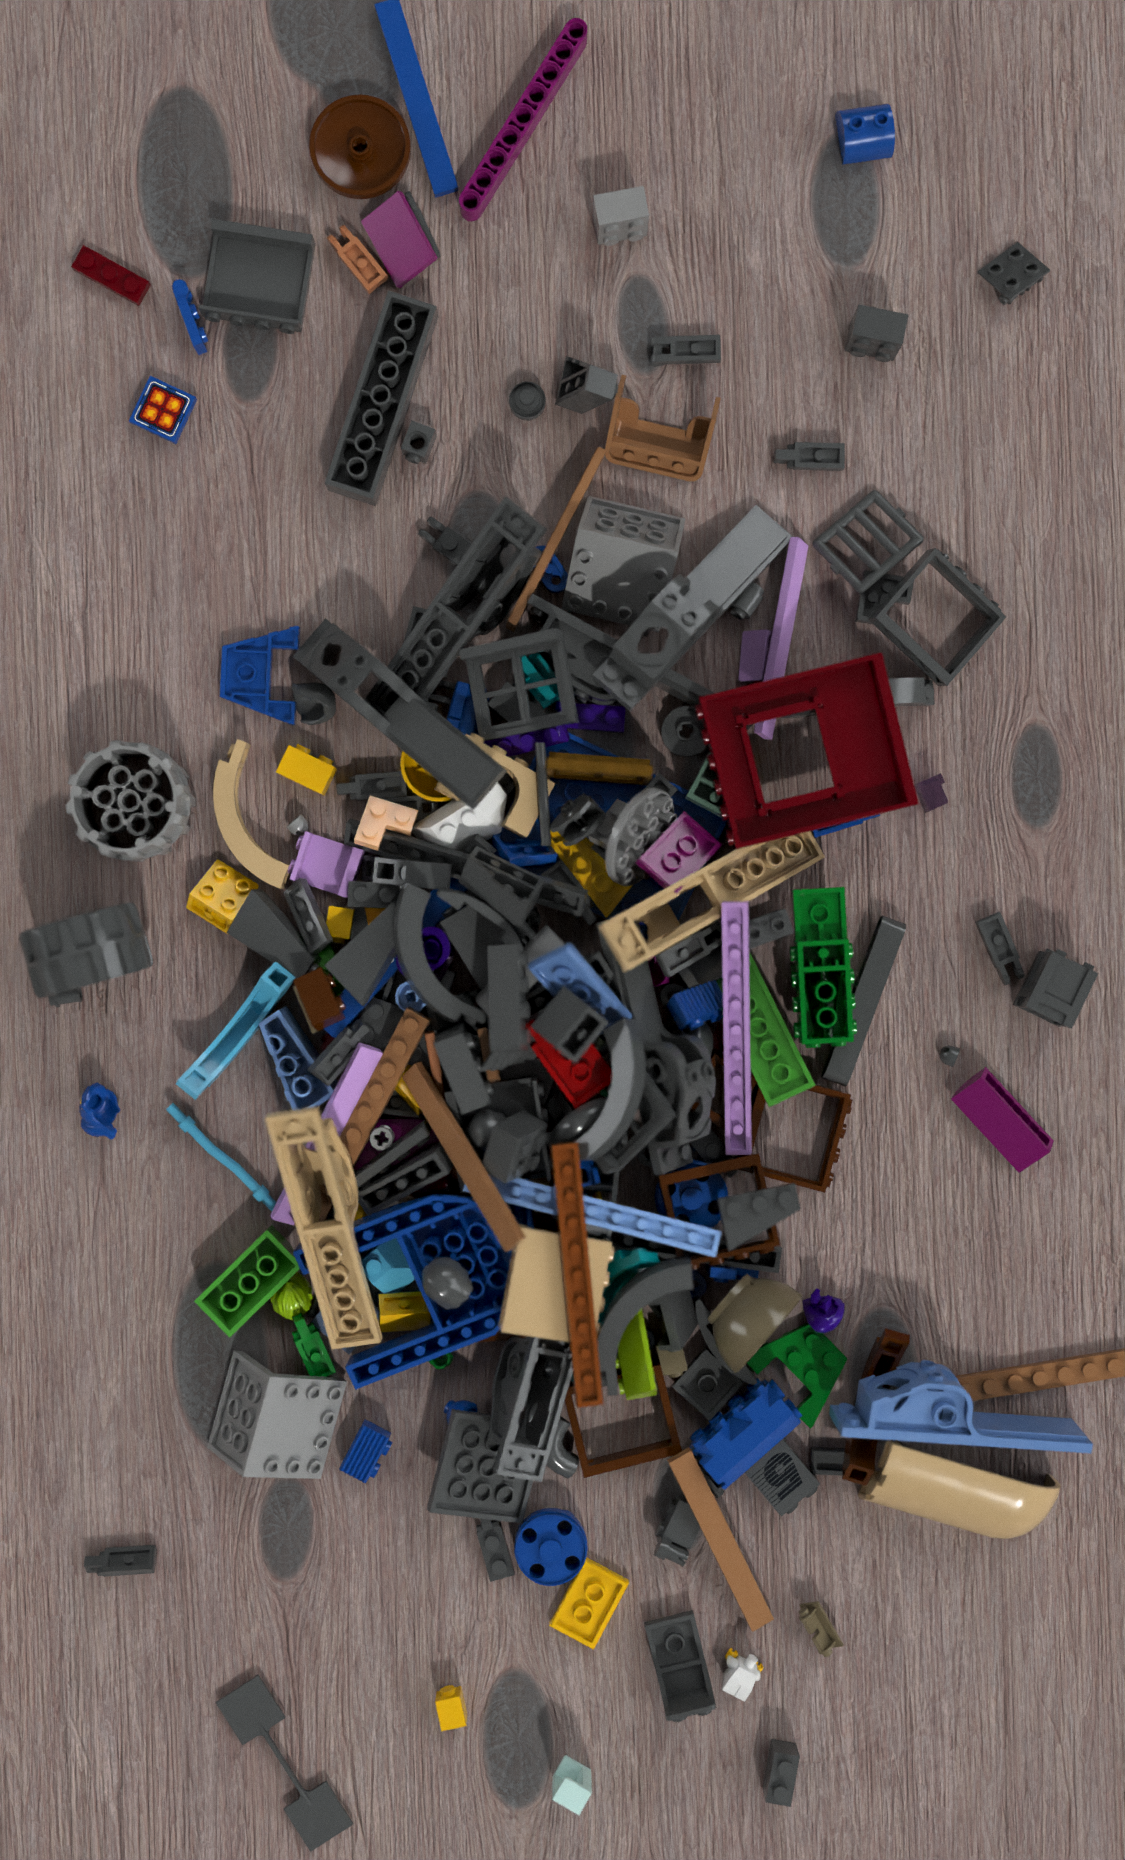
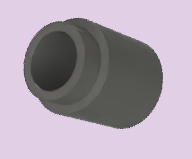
M753 582L730 606V613L739 620L744 618L750 619L763 600L764 590Z

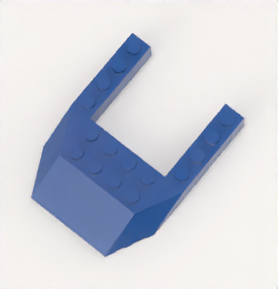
M433 1194L387 1207L354 1221V1235L359 1253L397 1238L434 1321L433 1324L350 1356L345 1368L355 1390L491 1337L500 1330L498 1324L512 1250L504 1251L473 1197ZM299 1243L293 1254L302 1274L306 1275L309 1273L302 1245ZM437 1257H448L456 1260L469 1273L468 1277L471 1280L473 1290L469 1298L463 1301L457 1308L445 1309L441 1307L424 1291L422 1270Z

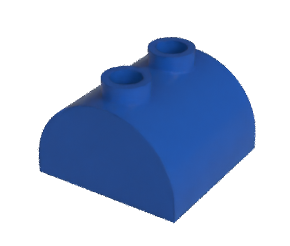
M889 104L839 110L836 112L835 117L842 164L892 158L895 147V127L892 109Z

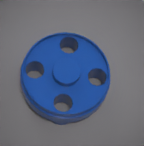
M693 1160L692 1163H689L667 1173H672L708 1164L704 1161ZM720 1173L706 1176L701 1180L695 1178L674 1183L675 1188L670 1192L675 1218L679 1214H685L688 1216V1223L707 1228H713L721 1220L719 1211L710 1212L708 1205L719 1197L728 1196L726 1183ZM657 1180L654 1195L655 1205L659 1215L666 1217Z
M558 1508L537 1510L523 1519V1523H520L516 1532L514 1542L516 1561L521 1571L530 1580L540 1585L557 1586L570 1581L579 1573L587 1557L588 1548L585 1530L571 1511ZM561 1521H568L571 1526L567 1529H562L558 1524ZM531 1528L536 1531V1534L528 1537L523 1531ZM575 1556L579 1560L574 1564H570L566 1561V1558ZM533 1564H541L544 1568L541 1571H533L531 1566Z

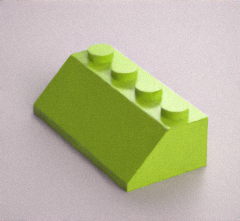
M642 1309L632 1318L624 1330L616 1355V1369L621 1368L623 1377L618 1379L620 1395L626 1394L627 1400L657 1395Z

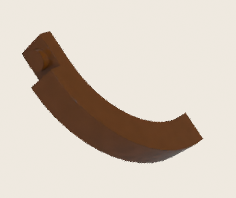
M885 1328L881 1337H877L873 1344L861 1379L872 1375L876 1377L896 1370L910 1343V1335ZM882 1385L887 1389L890 1388V1385ZM847 1437L843 1460V1480L867 1486L875 1471L877 1439Z

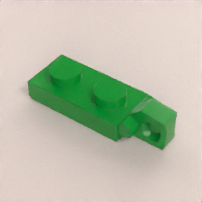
M302 1313L293 1316L292 1319L297 1328L296 1331L292 1332L293 1340L309 1375L327 1377L335 1373L336 1370L313 1322L307 1325Z

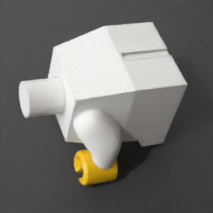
M730 1648L725 1655L728 1669L723 1673L722 1690L745 1702L753 1689L755 1681H759L761 1678L763 1665L761 1663L758 1665V1659L753 1654H749L747 1659L741 1656L737 1657L738 1652L736 1650L733 1652V1649Z

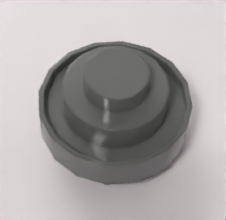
M525 381L517 384L509 395L510 409L521 420L530 421L536 419L545 409L546 397L544 391L533 382Z

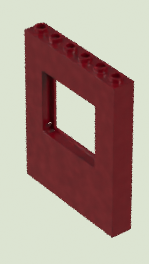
M882 652L699 697L698 704L695 705L698 720H703L705 728L701 730L704 745H709L711 753L707 755L710 770L715 769L717 780H713L716 795H721L723 805H719L722 820H727L729 830L725 831L729 846H734V850L919 804ZM815 709L834 787L765 803L746 726Z

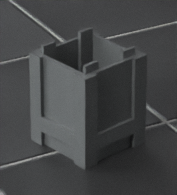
M1048 948L1045 952L1038 951L1013 1005L1058 1027L1062 1026L1072 1029L1099 973L1093 971L1095 966L1087 962L1081 965L1065 958L1067 953L1060 949H1057L1056 952Z

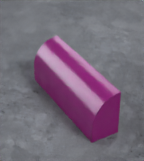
M986 1067L967 1080L952 1096L951 1100L1018 1173L1050 1153L1054 1140Z

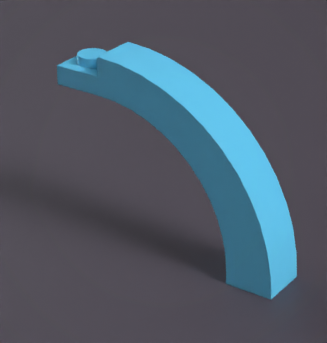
M275 961L260 977L256 986L234 1017L202 1055L177 1080L176 1085L196 1100L221 1075L260 1028L259 1023L271 1014L292 984L295 976Z

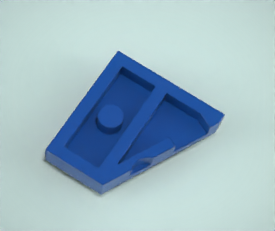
M492 835L491 844L502 859L519 867L527 865L544 866L549 863H556L557 853L551 846H541V841L516 837L515 843L502 841L500 839L501 835Z

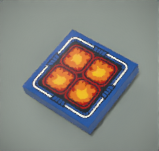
M150 376L129 422L171 443L177 444L197 398Z

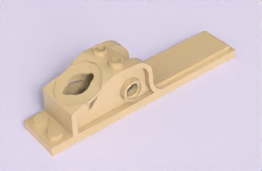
M811 831L736 849L598 927L622 970L626 972L722 917V901H750L820 861L825 856ZM700 884L713 907L680 925L668 901ZM683 885L684 887L676 894L674 892L675 889ZM634 922L646 924L648 928L647 943H645Z
M318 1106L267 1114L265 1117L331 1349L381 1343L383 1337L354 1235V1217L358 1209L359 1195L356 1176L346 1146L342 1143L332 1118L322 1119ZM314 1141L316 1151L306 1148L303 1142ZM326 1184L328 1194L331 1195L334 1205L335 1219L317 1222L322 1207L319 1185Z

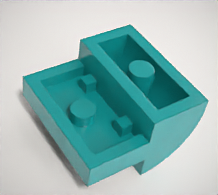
M541 652L531 654L530 656L525 655L521 658L526 684L556 678L555 670ZM557 683L529 689L537 701L541 703L543 709L560 699Z

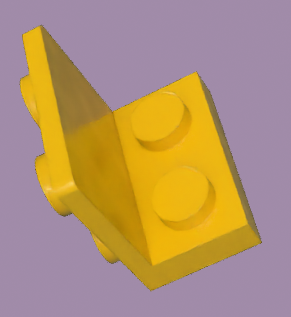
M217 859L189 893L186 908L228 934L227 931L251 890L258 889L259 885Z

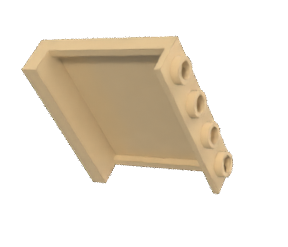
M518 1224L526 1238L512 1249L498 1327L501 1332L570 1342L559 1233L533 1229L527 1225ZM587 1237L598 1338L600 1323L597 1322L599 1313L604 1311L605 1298L602 1295L604 1287H608L610 1273L607 1272L608 1262H612L614 1257V1246H612V1242L608 1238L601 1240Z

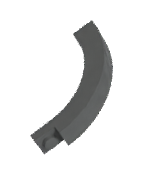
M919 677L888 678L895 706L935 705L933 680H924V678ZM815 709L783 716L782 718H803L816 715Z
M410 883L404 884L397 899L393 921L395 951L404 977L419 999L442 1018L449 1022H457L460 1015L462 1016L460 1020L471 1026H475L476 1023L484 1024L487 1014L454 997L440 984L431 971L423 950L421 930L425 907L431 894Z
M623 1018L603 1030L612 1060L611 1088L606 1105L596 1123L582 1137L574 1141L578 1143L580 1161L596 1160L608 1152L625 1134L638 1110L645 1083L646 1060L641 1032L634 1019Z
M690 1255L668 1259L641 1271L630 1279L610 1301L601 1319L597 1338L602 1387H607L608 1396L618 1395L617 1349L622 1334L632 1318L643 1307L661 1296L676 1291L693 1289Z

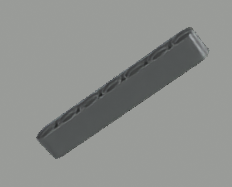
M883 915L880 917L852 990L856 1002L855 1009H852L853 1019L856 1020L857 1024L854 1042H846V1046H831L821 1075L823 1079L845 1087L847 1086L906 930V924Z

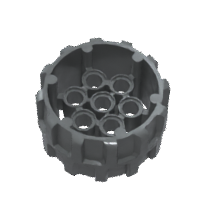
M134 902L118 904L25 930L19 935L33 991L38 998L52 996L147 969L153 965V957L146 932Z

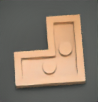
M369 796L354 837V844L378 851L386 829L411 836L418 816V810Z

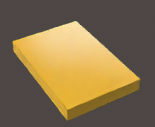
M586 1557L583 1567L572 1579L549 1622V1626L594 1650L629 1584V1579Z

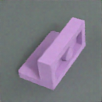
M765 629L744 631L742 633L739 681L763 682L772 631Z

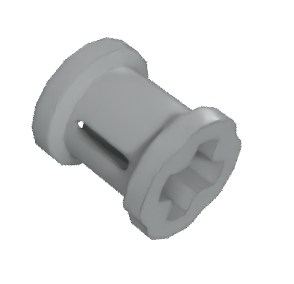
M380 1125L370 1135L371 1145L377 1150L387 1149L395 1139V1134L388 1125ZM382 1131L386 1132L385 1137L389 1138L384 1143H380V1138L376 1136Z

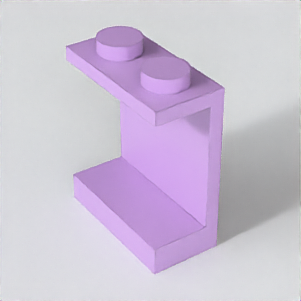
M305 831L304 836L300 835L297 841L296 850H299L296 860L292 859L288 869V873L291 874L290 880L296 881L298 878H303L307 880L309 886L348 898V881L357 880L363 855H365L366 851Z

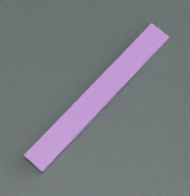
M791 537L789 540L763 681L783 677L785 674L808 552V545L799 537ZM776 718L755 723L754 733L763 739L772 740Z
M363 1043L357 1044L321 1115L322 1119L332 1118L339 1137L383 1055L381 1049ZM314 1141L307 1142L305 1147L316 1151ZM284 1187L270 1217L274 1221L294 1225V1217Z

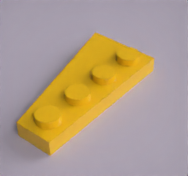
M551 831L550 846L555 850L581 886L588 890V895L607 918L632 885L622 886L610 879L606 870V861L591 849L594 843L590 842L588 838L585 837L575 845L565 846L563 844V837L558 832Z

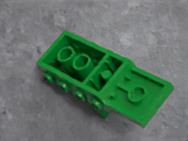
M845 887L792 890L795 933L793 946L789 948L790 961H794V963H790L792 971L791 985L796 987V997H792L793 1012H797V1022L793 1023L794 1038H798V1041L805 1045L806 1048H818L823 1043H831V1046H846V1042H854L857 1024L856 1020L853 1019L852 1009H855L856 1006L855 995L851 991V984L854 983V970L850 968V958H853V946L847 938Z

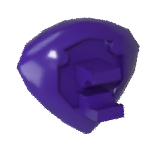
M816 1288L810 1298L802 1301L805 1317L815 1332L828 1333L841 1323L845 1304L840 1298L830 1295L820 1296V1290Z

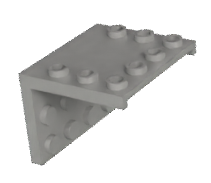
M588 496L577 530L561 609L631 626L649 603L672 580L686 519ZM655 628L653 631L659 632V629Z
M234 1350L207 1448L242 1477L321 1479L347 1381L336 1377L274 1374L245 1352Z

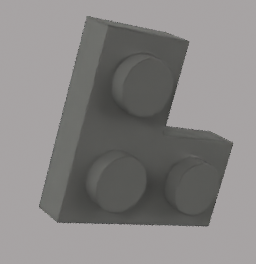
M865 570L863 572L862 580L873 571ZM885 574L865 592L860 593L855 622L872 624L868 618L901 581L903 576ZM914 581L895 603L910 604Z

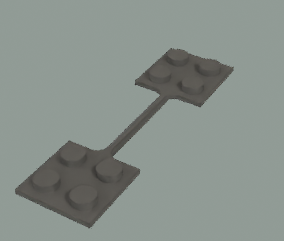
M259 1674L216 1701L217 1706L242 1745L257 1736H263L299 1791L300 1797L284 1807L283 1810L310 1852L353 1825L352 1820L328 1782L325 1781L312 1790L304 1789L269 1735V1729L285 1719V1715Z

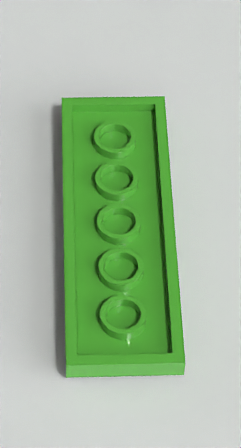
M749 951L751 1072L770 1108L815 1087V1083ZM722 977L718 979L716 982L723 993Z

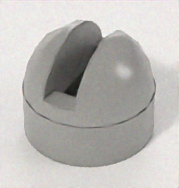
M300 814L286 828L293 835L300 836L305 831H308V822Z

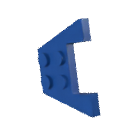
M293 626L289 627L290 629L279 632L275 631L265 636L222 646L220 697L290 725H296L297 703L295 701L270 700L273 649L299 650L300 627Z

